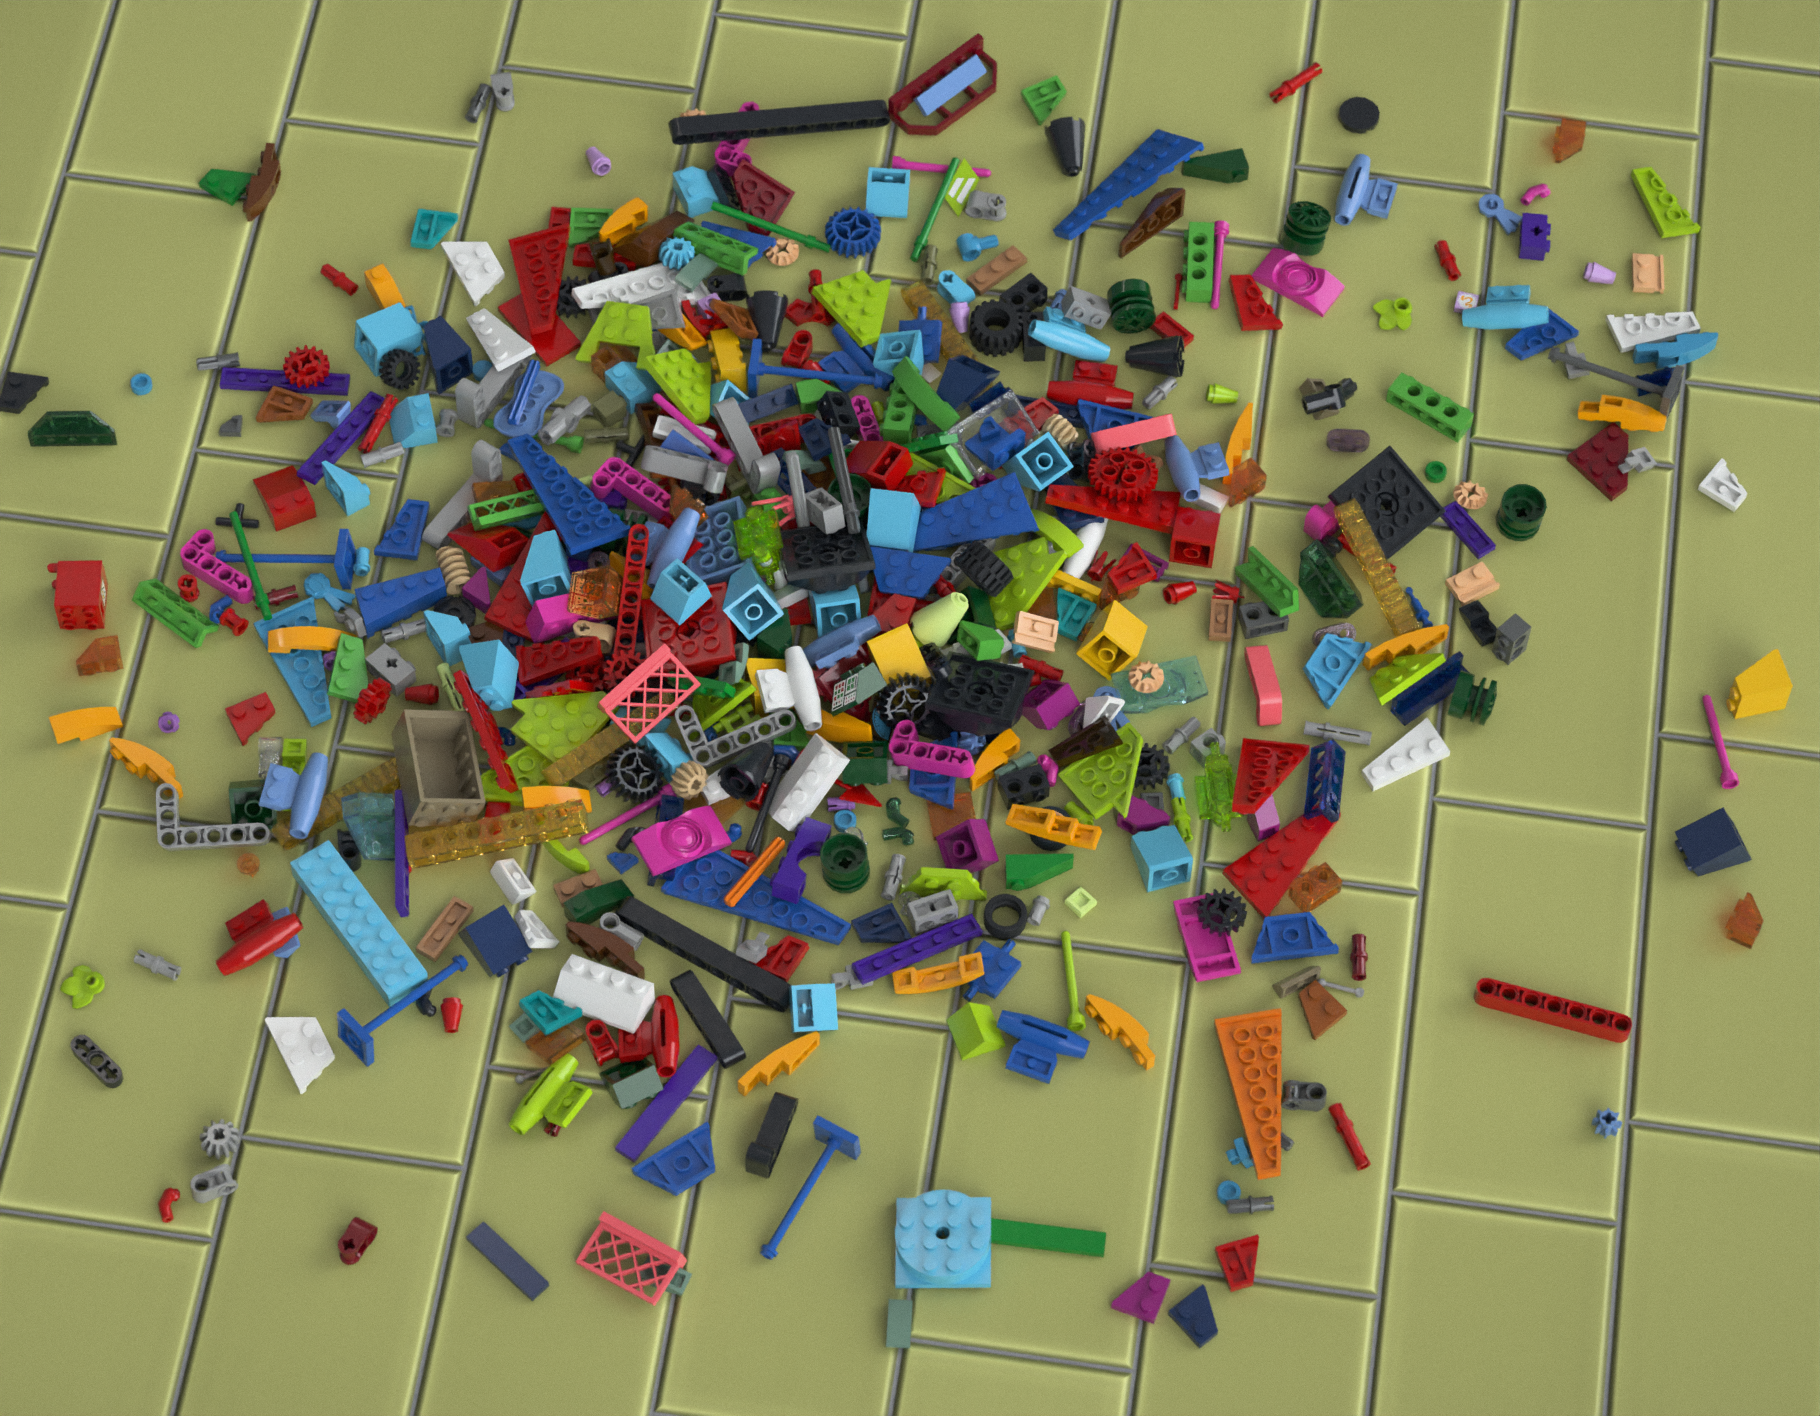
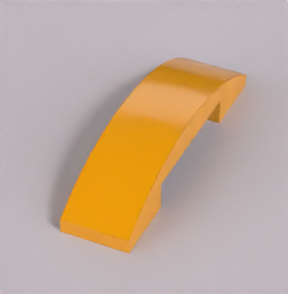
M315 626L274 629L268 631V652L290 653L291 649L336 651L341 633L356 638L357 636L338 629Z
M977 952L959 956V961L921 970H916L915 967L897 970L892 973L894 991L896 994H919L940 991L968 983L984 975L982 953Z

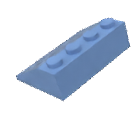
M740 496L696 510L700 514V519L694 538L701 542L703 546L686 561V566L702 579L707 586L726 582L728 585L730 576L746 563H749L759 575L751 523L748 517L749 511Z

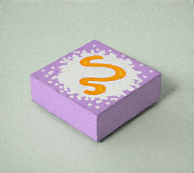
M1458 291L1454 312L1462 313L1464 309L1477 307L1479 295Z

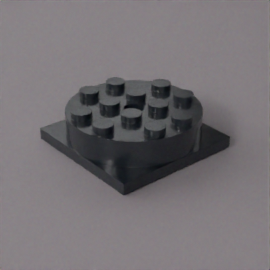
M1388 446L1327 496L1338 508L1342 524L1348 534L1360 545L1373 550L1383 563L1446 512L1391 446Z
M859 519L860 532L854 534L848 532L846 521L844 528L831 534H825L816 525L775 531L782 558L783 575L790 585L815 591L818 594L833 590L844 591L849 589V586L864 579L870 570L876 569L862 519Z
M949 651L946 658L953 671L944 679H936L925 702V709L935 711L938 717L952 727L953 730L975 734L976 736H985L986 734H995L1009 728L1011 729L1022 716L1023 702L1034 678L1035 671L991 660L977 661L973 656Z

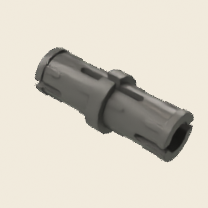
M481 83L476 95L471 98L470 108L465 115V119L468 122L476 123L481 111L485 109L487 105L486 100L492 90L489 85Z

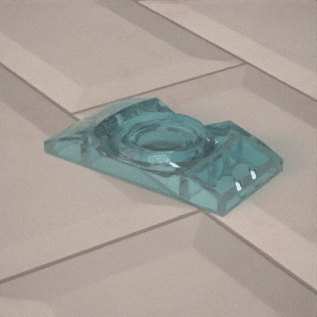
M1196 655L1158 663V667L1163 669L1164 681L1158 690L1151 693L1139 692L1131 686L1128 678L1130 670L1112 673L1111 679L1117 697L1125 701L1121 708L1122 712L1126 714L1148 713L1162 706L1185 705L1208 695V689ZM1150 673L1143 674L1142 680L1147 677L1150 678Z

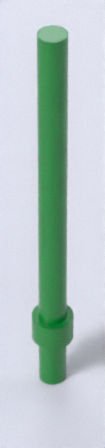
M956 157L952 158L921 233L915 239V247L910 256V260L913 262L918 261L922 250H924L928 243V235L960 162Z
M714 201L711 209L798 241L810 249L814 247L829 253L831 248L830 244L816 240V237L808 234L806 236Z
M233 511L229 514L256 595L254 599L257 607L261 610L263 619L267 621L272 618L268 606L270 602L267 594L263 591L238 513Z

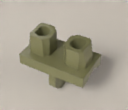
M742 471L741 476L743 478L739 481L732 475L725 479L724 483L728 491V499L740 496L743 500L753 499L754 494Z

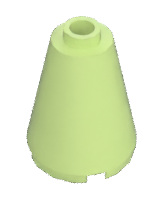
M953 592L915 612L911 616L910 624L913 622L914 628L912 631L918 640L924 645L935 643L938 648H942L969 607L966 596L962 593Z

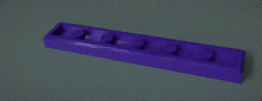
M222 367L220 389L270 392L274 385L295 393L348 396L350 374L329 373L328 377L324 376L323 383L317 381V387L310 384L309 389H306L304 384L298 388L297 382L291 385L290 380L285 378L283 370Z
M370 391L297 470V476L316 485L324 476L322 462L326 460L334 465L371 425L376 409L380 408L385 398Z
M400 789L395 790V907L402 918L409 917V826L407 824L402 790Z
M969 914L853 962L851 968L860 983L864 985L982 935L983 930L973 914Z
M698 1044L663 1087L664 1090L659 1092L617 1144L615 1151L635 1163L717 1061V1056Z

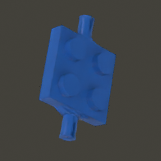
M919 306L917 319L899 321L898 332L920 330L924 365L939 363L942 322L940 320H927V307Z
M1008 939L1002 948L995 947L985 940L977 947L973 953H982L984 975L967 983L970 987L963 994L965 1000L971 1001L977 992L987 994L996 999L1021 968V961L1009 954L1014 946H1016L1013 940Z

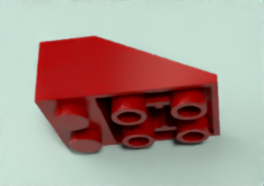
M859 441L846 458L849 474H857L864 477L873 489L890 491L895 490L913 465L908 448L891 441Z
M469 523L447 534L456 544L464 548L492 572L516 563L529 540L516 528L505 525L475 531L473 524Z

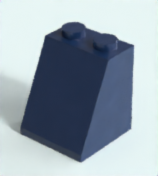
M442 316L430 320L423 326L426 351L436 391L439 395L459 383L462 378H467L473 374L471 348Z
M965 355L949 358L936 394L944 402H948L956 412L962 411L999 376L1000 371Z
M1724 807L1675 831L1678 838L1675 840V843L1680 853L1685 852L1687 856L1684 862L1688 870H1694L1698 877L1752 860L1733 820Z
M505 905L483 916L458 933L489 977L496 974L499 978L510 971L508 966L513 963L519 966L529 960L527 955L533 952L527 945L524 936Z

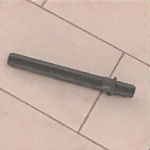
M831 427L828 429V436L843 503L844 519H846L850 534L859 533L860 524L858 516L860 511L857 510L840 429L839 427Z

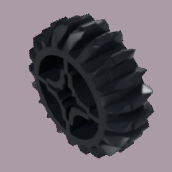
M905 672L903 677L897 673L895 680L889 677L890 683L884 687V690L878 691L880 697L875 699L878 705L876 711L880 713L879 718L884 721L886 726H891L894 730L897 724L903 720H910L915 725L917 724L922 727L921 721L923 719L928 721L927 714L933 713V710L925 709V702L932 689L931 685L926 683L925 678H919L915 673L911 676ZM913 688L919 690V692H907L906 689ZM891 712H903L905 715H895Z
M625 744L621 748L618 747L614 750V753L609 755V760L604 765L608 768L604 771V775L609 777L605 783H611L612 785L609 791L615 790L617 792L616 798L622 795L623 802L630 800L631 804H635L638 801L643 803L646 799L653 798L663 783L660 778L663 777L664 773L659 771L663 764L656 763L658 757L651 756L652 750L646 752L645 745H641L639 748L637 744L630 746ZM628 758L626 767L620 768L622 760ZM648 779L646 787L640 789L642 781Z

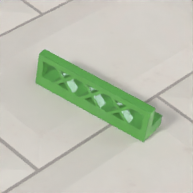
M689 221L674 229L673 238L675 236L677 239L684 237L685 241H691V245L695 250L694 257L701 253L715 261L719 267L742 276L747 273L748 260L758 254V248Z
M534 490L467 506L475 531L544 515L545 509L541 502L537 503L534 501L536 496ZM521 498L528 502V505L517 508L514 506L516 499ZM502 503L508 507V510L496 512L494 508L496 504ZM482 508L489 513L477 518L475 509Z
M1254 546L1249 547L1248 562L1236 566L1235 574L1279 617L1299 611L1298 588Z
M156 578L139 582L132 601L193 647H201L206 634L218 630V624L212 622L207 616Z

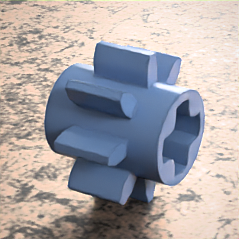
M960 732L961 736L958 739L960 749L968 750L971 756L979 754L980 751L984 750L983 746L986 744L985 736Z
M1610 1108L1603 1112L1598 1110L1597 1118L1592 1120V1125L1597 1126L1595 1134L1599 1133L1605 1139L1611 1134L1616 1136L1617 1129L1621 1128L1622 1125L1621 1121H1617L1619 1113L1610 1111Z

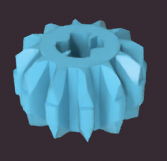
M676 236L673 239L667 238L660 246L659 260L662 261L663 266H669L670 270L675 268L679 272L680 268L683 269L694 258L695 250L691 245V241H685L684 237L682 239H677Z

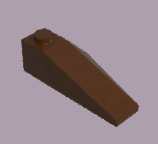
M1167 188L1154 195L1120 242L1118 256L1121 259L1183 216L1186 190L1184 188Z
M677 210L626 235L613 248V251L643 268L652 266L659 259L662 242H665L667 238L673 239L674 229L687 221L694 223V219Z

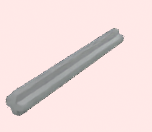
M796 451L786 453L785 457L797 528L808 527L810 522L799 456Z

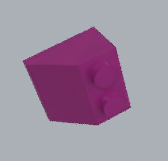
M1045 679L1041 685H1037L1026 694L1022 715L1036 728L1052 730L1058 726L1060 720L1072 715L1075 711L1074 709L1080 703L1069 683Z
M968 819L936 837L946 869H962L974 873L999 861L985 819Z

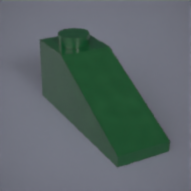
M1243 148L1193 157L1187 162L1182 161L1181 173L1183 176L1221 183H1239L1248 180L1249 165Z
M622 879L584 890L564 902L565 917L570 922L590 925L600 919L603 914L610 913L618 908L626 896L634 897V894Z

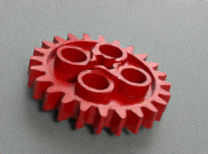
M1118 446L1117 450L1114 451L1113 448L1109 447V452L1101 450V455L1096 453L1095 459L1091 458L1088 466V479H1090V485H1095V491L1101 490V495L1109 494L1108 499L1115 496L1117 501L1124 498L1128 502L1129 498L1132 497L1137 501V496L1145 498V493L1151 494V489L1155 490L1158 481L1156 463H1151V457L1145 458V453L1137 454L1138 449L1131 452L1129 447L1122 450Z

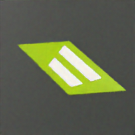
M965 158L957 169L945 195V199L958 217L969 200L970 193L974 191L980 180Z

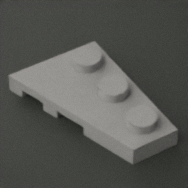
M675 288L631 303L649 307L652 329L685 328L678 293Z

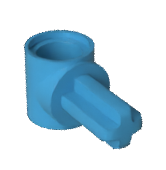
M965 233L956 239V244L964 261H973L979 257L981 250L999 245L996 235L978 239L977 236L971 233Z

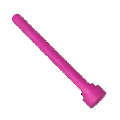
M893 156L892 169L946 173L949 165L905 161V159H901V156ZM971 167L979 177H989L991 175L989 169Z
M1221 220L1214 222L1216 243L1211 308L1214 310L1219 307L1224 238L1229 234V223Z
M656 393L653 395V400L717 455L718 462L724 463L727 466L733 462L736 454L732 450L721 448L660 394Z
M1704 695L1702 700L1722 768L1720 782L1722 788L1732 789L1739 785L1738 775L1730 767L1710 695Z
M668 783L662 786L661 790L653 798L581 836L579 843L585 845L661 802L671 803L677 799V795Z

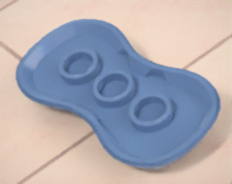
M539 370L519 424L516 426L513 424L509 425L507 417L524 373L521 374L515 381L512 399L494 416L493 424L495 429L509 438H515L527 433L534 437L538 430L542 428L546 408L563 393L564 382L560 377L550 372Z

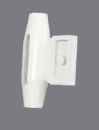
M1104 518V523H1090L1084 527L1071 530L1084 544V548L1070 558L1065 559L1062 572L1078 579L1081 578L1090 566L1096 550H1098L1108 522L1107 518ZM1048 541L1049 554L1057 552L1053 550L1052 542Z
M793 646L785 651L786 673L778 669L757 670L755 677L765 713L778 712L784 709L788 710L794 706L805 730L814 731L822 726L820 697L812 668L803 649L800 646Z

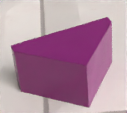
M486 566L481 567L462 587L463 597L470 600L475 608L485 614L491 606Z

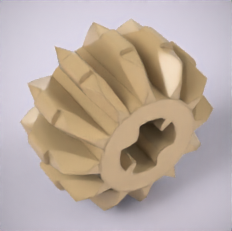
M1053 414L1049 417L1042 427L1044 434L1049 431L1063 450H1067L1068 444L1075 442L1079 436L1076 428L1066 418L1058 414Z
M689 760L687 763L682 762L680 768H676L675 774L671 775L673 780L670 782V785L675 794L690 800L692 797L697 798L699 792H703L702 789L707 785L706 780L709 776L702 765Z

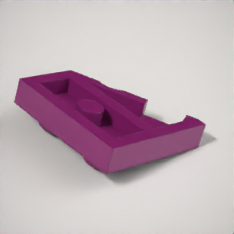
M1148 1271L1112 1302L1111 1309L1154 1324L1171 1279Z

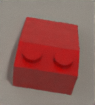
M294 465L253 479V483L276 532L317 517L312 496L302 478L297 476V470Z

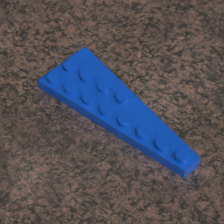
M1157 129L1053 229L1055 236L1071 241L1089 229L1093 221L1105 218L1107 216L1106 212L1115 206L1117 208L1123 205L1122 201L1130 196L1136 197L1155 184L1160 175L1174 171V166L1182 160L1187 162L1190 160L1189 156L1197 150L1202 152L1204 150L1203 143Z
M528 433L507 440L509 449L571 555L629 535L631 527L629 525L626 526L617 514H613L604 502L601 503L595 498L594 493L579 479L573 478L564 466L561 467L555 461L552 455H548L543 451L542 446Z
M1016 473L1008 474L936 505L934 508L920 512L913 552L921 550L930 551L938 547L945 546L947 548L970 544L974 540L998 539L1006 535L1013 534L1015 536L1023 532L1039 531Z
M720 850L676 867L661 887V892L666 895L835 945H839L851 929L850 923L802 896L797 904L772 896L771 879L763 874L759 876L734 907H729L723 902V898L749 867Z

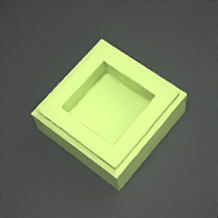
M1079 887L1065 899L1064 904L1081 918L1097 905V900L1085 889Z

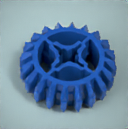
M850 206L848 210L842 207L840 212L835 211L833 216L829 217L825 225V238L827 244L831 245L832 252L837 251L839 256L845 254L846 258L850 255H853L855 259L857 255L864 257L866 252L871 254L873 248H877L878 242L881 239V227L878 219L875 218L874 213L868 214L867 209L861 211L859 206L857 209H852Z

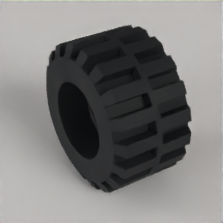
M990 299L988 303L986 301L982 302L981 306L977 305L975 311L971 313L969 328L971 344L973 347H977L978 352L983 351L986 356H989V354H992L993 357H997L1000 354L1001 356H1006L1007 352H1014V348H1018L1019 342L1022 340V314L1018 312L1016 306L1012 307V303H1004V300L1001 299L999 301ZM997 325L1005 329L995 331L987 327Z
M975 540L956 559L959 568L980 589L992 597H996L1014 578L1010 569L990 549Z

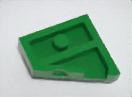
M211 169L199 181V187L233 206L246 192V185L250 183L251 176L256 174Z

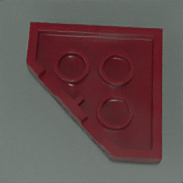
M742 159L731 177L741 211L773 224L778 222L796 193L744 159ZM745 222L747 230L752 233L769 236L771 231Z
M1615 422L1609 424L1568 454L1566 459L1610 501L1624 493L1628 487V472L1623 474L1618 466L1624 464V460L1628 458L1629 435Z
M861 645L854 656L847 659L845 657L839 659L837 664L828 668L815 679V682L831 705L834 684L841 680L840 675L850 669L852 670L861 663H864L865 666L872 663ZM871 696L858 705L844 711V713L868 724L871 712H869Z

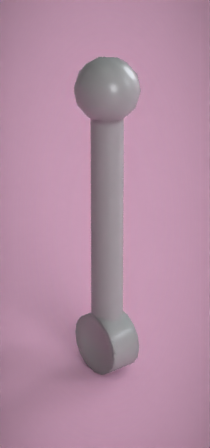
M1323 978L1317 981L1323 987L1327 986L1354 993L1358 998L1364 995V989L1360 987L1353 989L1326 982Z
M548 1067L523 1076L517 1075L515 1081L521 1084L525 1079L542 1074Z

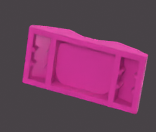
M1272 248L1251 275L1254 281L1321 317L1325 315L1345 288L1337 278L1325 269L1312 267L1295 253L1278 248Z
M711 806L691 809L677 818L656 823L639 832L631 839L652 876L725 848L732 843Z
M1205 895L1173 901L1178 929L1184 941L1189 966L1196 982L1241 974L1231 936H1227L1225 932H1222L1221 937H1218V932L1216 931L1211 935L1209 934L1210 928L1203 929V922H1198L1199 914H1197V908L1200 899H1205Z

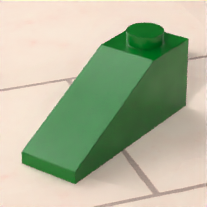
M1074 853L1007 854L1005 856L1006 889L1014 891L1030 889L1073 869Z

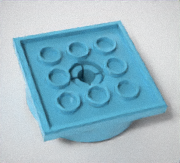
M934 1190L921 1194L916 1198H897L895 1227L896 1288H991V1197H969L953 1190ZM944 1232V1236H947L948 1238L943 1240L939 1239L938 1237L943 1236Z

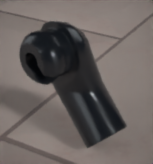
M628 828L615 846L624 852L629 844L633 843L632 837L646 828Z
M433 989L416 1000V1007L420 1013L428 1017H433L437 1011L436 1006L432 1005L429 1000Z

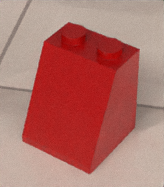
M1178 507L1171 538L1169 562L1212 568L1221 514L1213 511L1196 510L1191 507Z

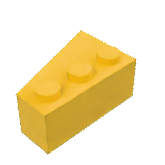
M730 328L710 331V340H707V347L709 353L713 352L711 366L712 370L717 371V374L714 375L715 383L729 380L742 392L747 391L746 365L742 361L743 354L740 351L738 336Z

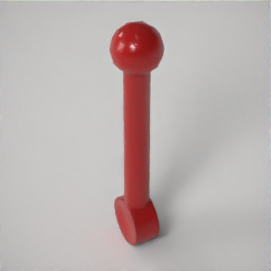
M1180 273L1175 275L1176 289L1173 310H1178L1180 281L1183 279Z

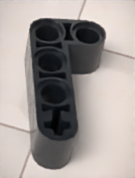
M775 1092L756 1141H752L748 1147L745 1158L746 1172L769 1179L795 1115L799 1101L798 1098Z

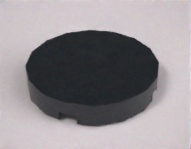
M1354 97L1343 102L1339 109L1338 119L1346 130L1362 134L1370 129H1375L1379 123L1380 111L1373 101L1363 97Z
M447 596L440 599L433 608L434 612L458 617L462 624L465 623L468 628L475 624V607L470 600L463 596Z

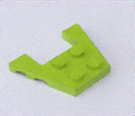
M606 301L575 360L596 364L600 343L640 348L636 368L647 371L641 361L644 357L655 354L649 307Z

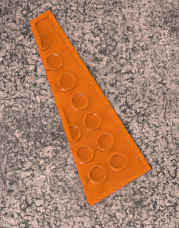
M1281 1008L1214 1019L1215 1030L1257 1180L1281 1176Z

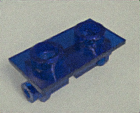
M1667 366L1664 369L1652 372L1653 374L1636 375L1635 378L1664 387V385H1668L1675 367L1669 368ZM1637 388L1638 397L1652 393Z
M999 381L970 402L968 405L977 422H980L1009 401L1013 392L1011 388H1005L1002 382Z

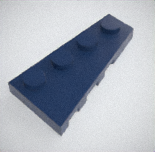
M1064 473L1051 483V485L1077 486L1067 473ZM1049 485L1045 487L1046 493H1048ZM1052 505L1057 520L1070 530L1084 527L1090 523H1104L1103 517Z

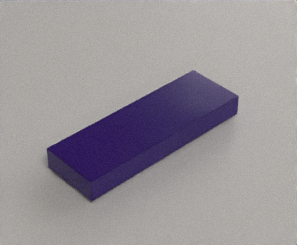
M1456 500L1444 507L1446 512L1440 517L1477 559L1495 550L1496 545Z

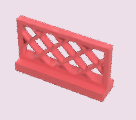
M665 643L598 703V708L603 713H606L634 744L701 685L670 652L671 649ZM669 659L676 665V674L663 673V665ZM650 676L660 677V687L646 688L647 679ZM663 677L676 678L675 689H662ZM688 678L693 686L688 690H679L678 679ZM642 683H644V688H638ZM633 691L643 692V703H630V694ZM646 692H659V704L646 703ZM662 693H675V702L671 705L662 704ZM617 706H627V718H617L612 710ZM630 707H643L642 719L629 718ZM646 707L659 708L658 717L656 719H645ZM662 708H667L664 712L661 713ZM629 722L642 723V731L636 737L629 731Z
M603 1211L599 1217L600 1223L575 1262L579 1266L655 1306L679 1268L682 1269L687 1260L681 1252ZM602 1232L610 1233L612 1242L600 1245L598 1238ZM623 1243L630 1244L631 1252L619 1256L617 1245ZM613 1247L615 1257L603 1260L601 1250ZM597 1251L599 1262L593 1264L586 1263L585 1259L588 1254ZM644 1253L649 1254L651 1263L638 1266L636 1256ZM633 1257L635 1267L622 1271L620 1261ZM617 1262L619 1272L611 1275L607 1274L604 1265ZM662 1264L671 1266L667 1274L658 1277L656 1266ZM652 1268L654 1278L642 1281L640 1271ZM636 1272L638 1283L632 1285L625 1284L624 1276ZM656 1283L657 1290L653 1297L645 1295L643 1286Z

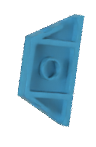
M1328 633L1324 635L1302 669L1325 708L1329 709L1362 661L1365 653L1372 644L1370 642L1359 643L1347 637L1340 638L1337 635Z

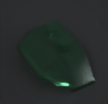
M47 411L28 431L31 447L117 445L115 429L93 411Z
M1319 539L1313 541L1300 552L1301 562L1298 584L1320 617L1348 619L1364 606L1362 595L1340 562Z

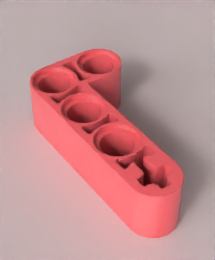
M1165 414L1090 433L1097 454L1101 453V450L1108 452L1109 447L1116 450L1118 446L1124 448L1177 435L1172 414Z
M1267 645L1245 647V663L1256 698L1257 724L1259 727L1279 725L1282 722V695Z

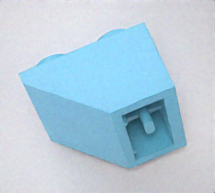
M869 167L866 196L868 214L874 213V216L907 218L910 170Z
M677 558L660 573L650 599L680 626L712 595L706 583Z
M835 983L789 986L792 1033L838 1030Z

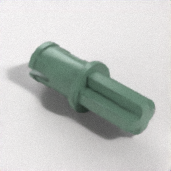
M1028 751L1017 759L1009 760L1008 764L994 772L996 780L998 781L999 776L1036 764L1037 761L1034 754Z

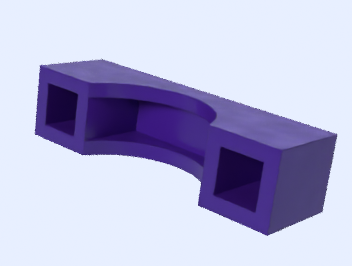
M806 817L802 825H798L795 832V840L789 842L786 857L782 856L779 862L778 873L774 872L771 877L772 896L794 904L799 902L806 887L807 874L798 864L807 857L820 856V850L824 842L831 836L832 825Z

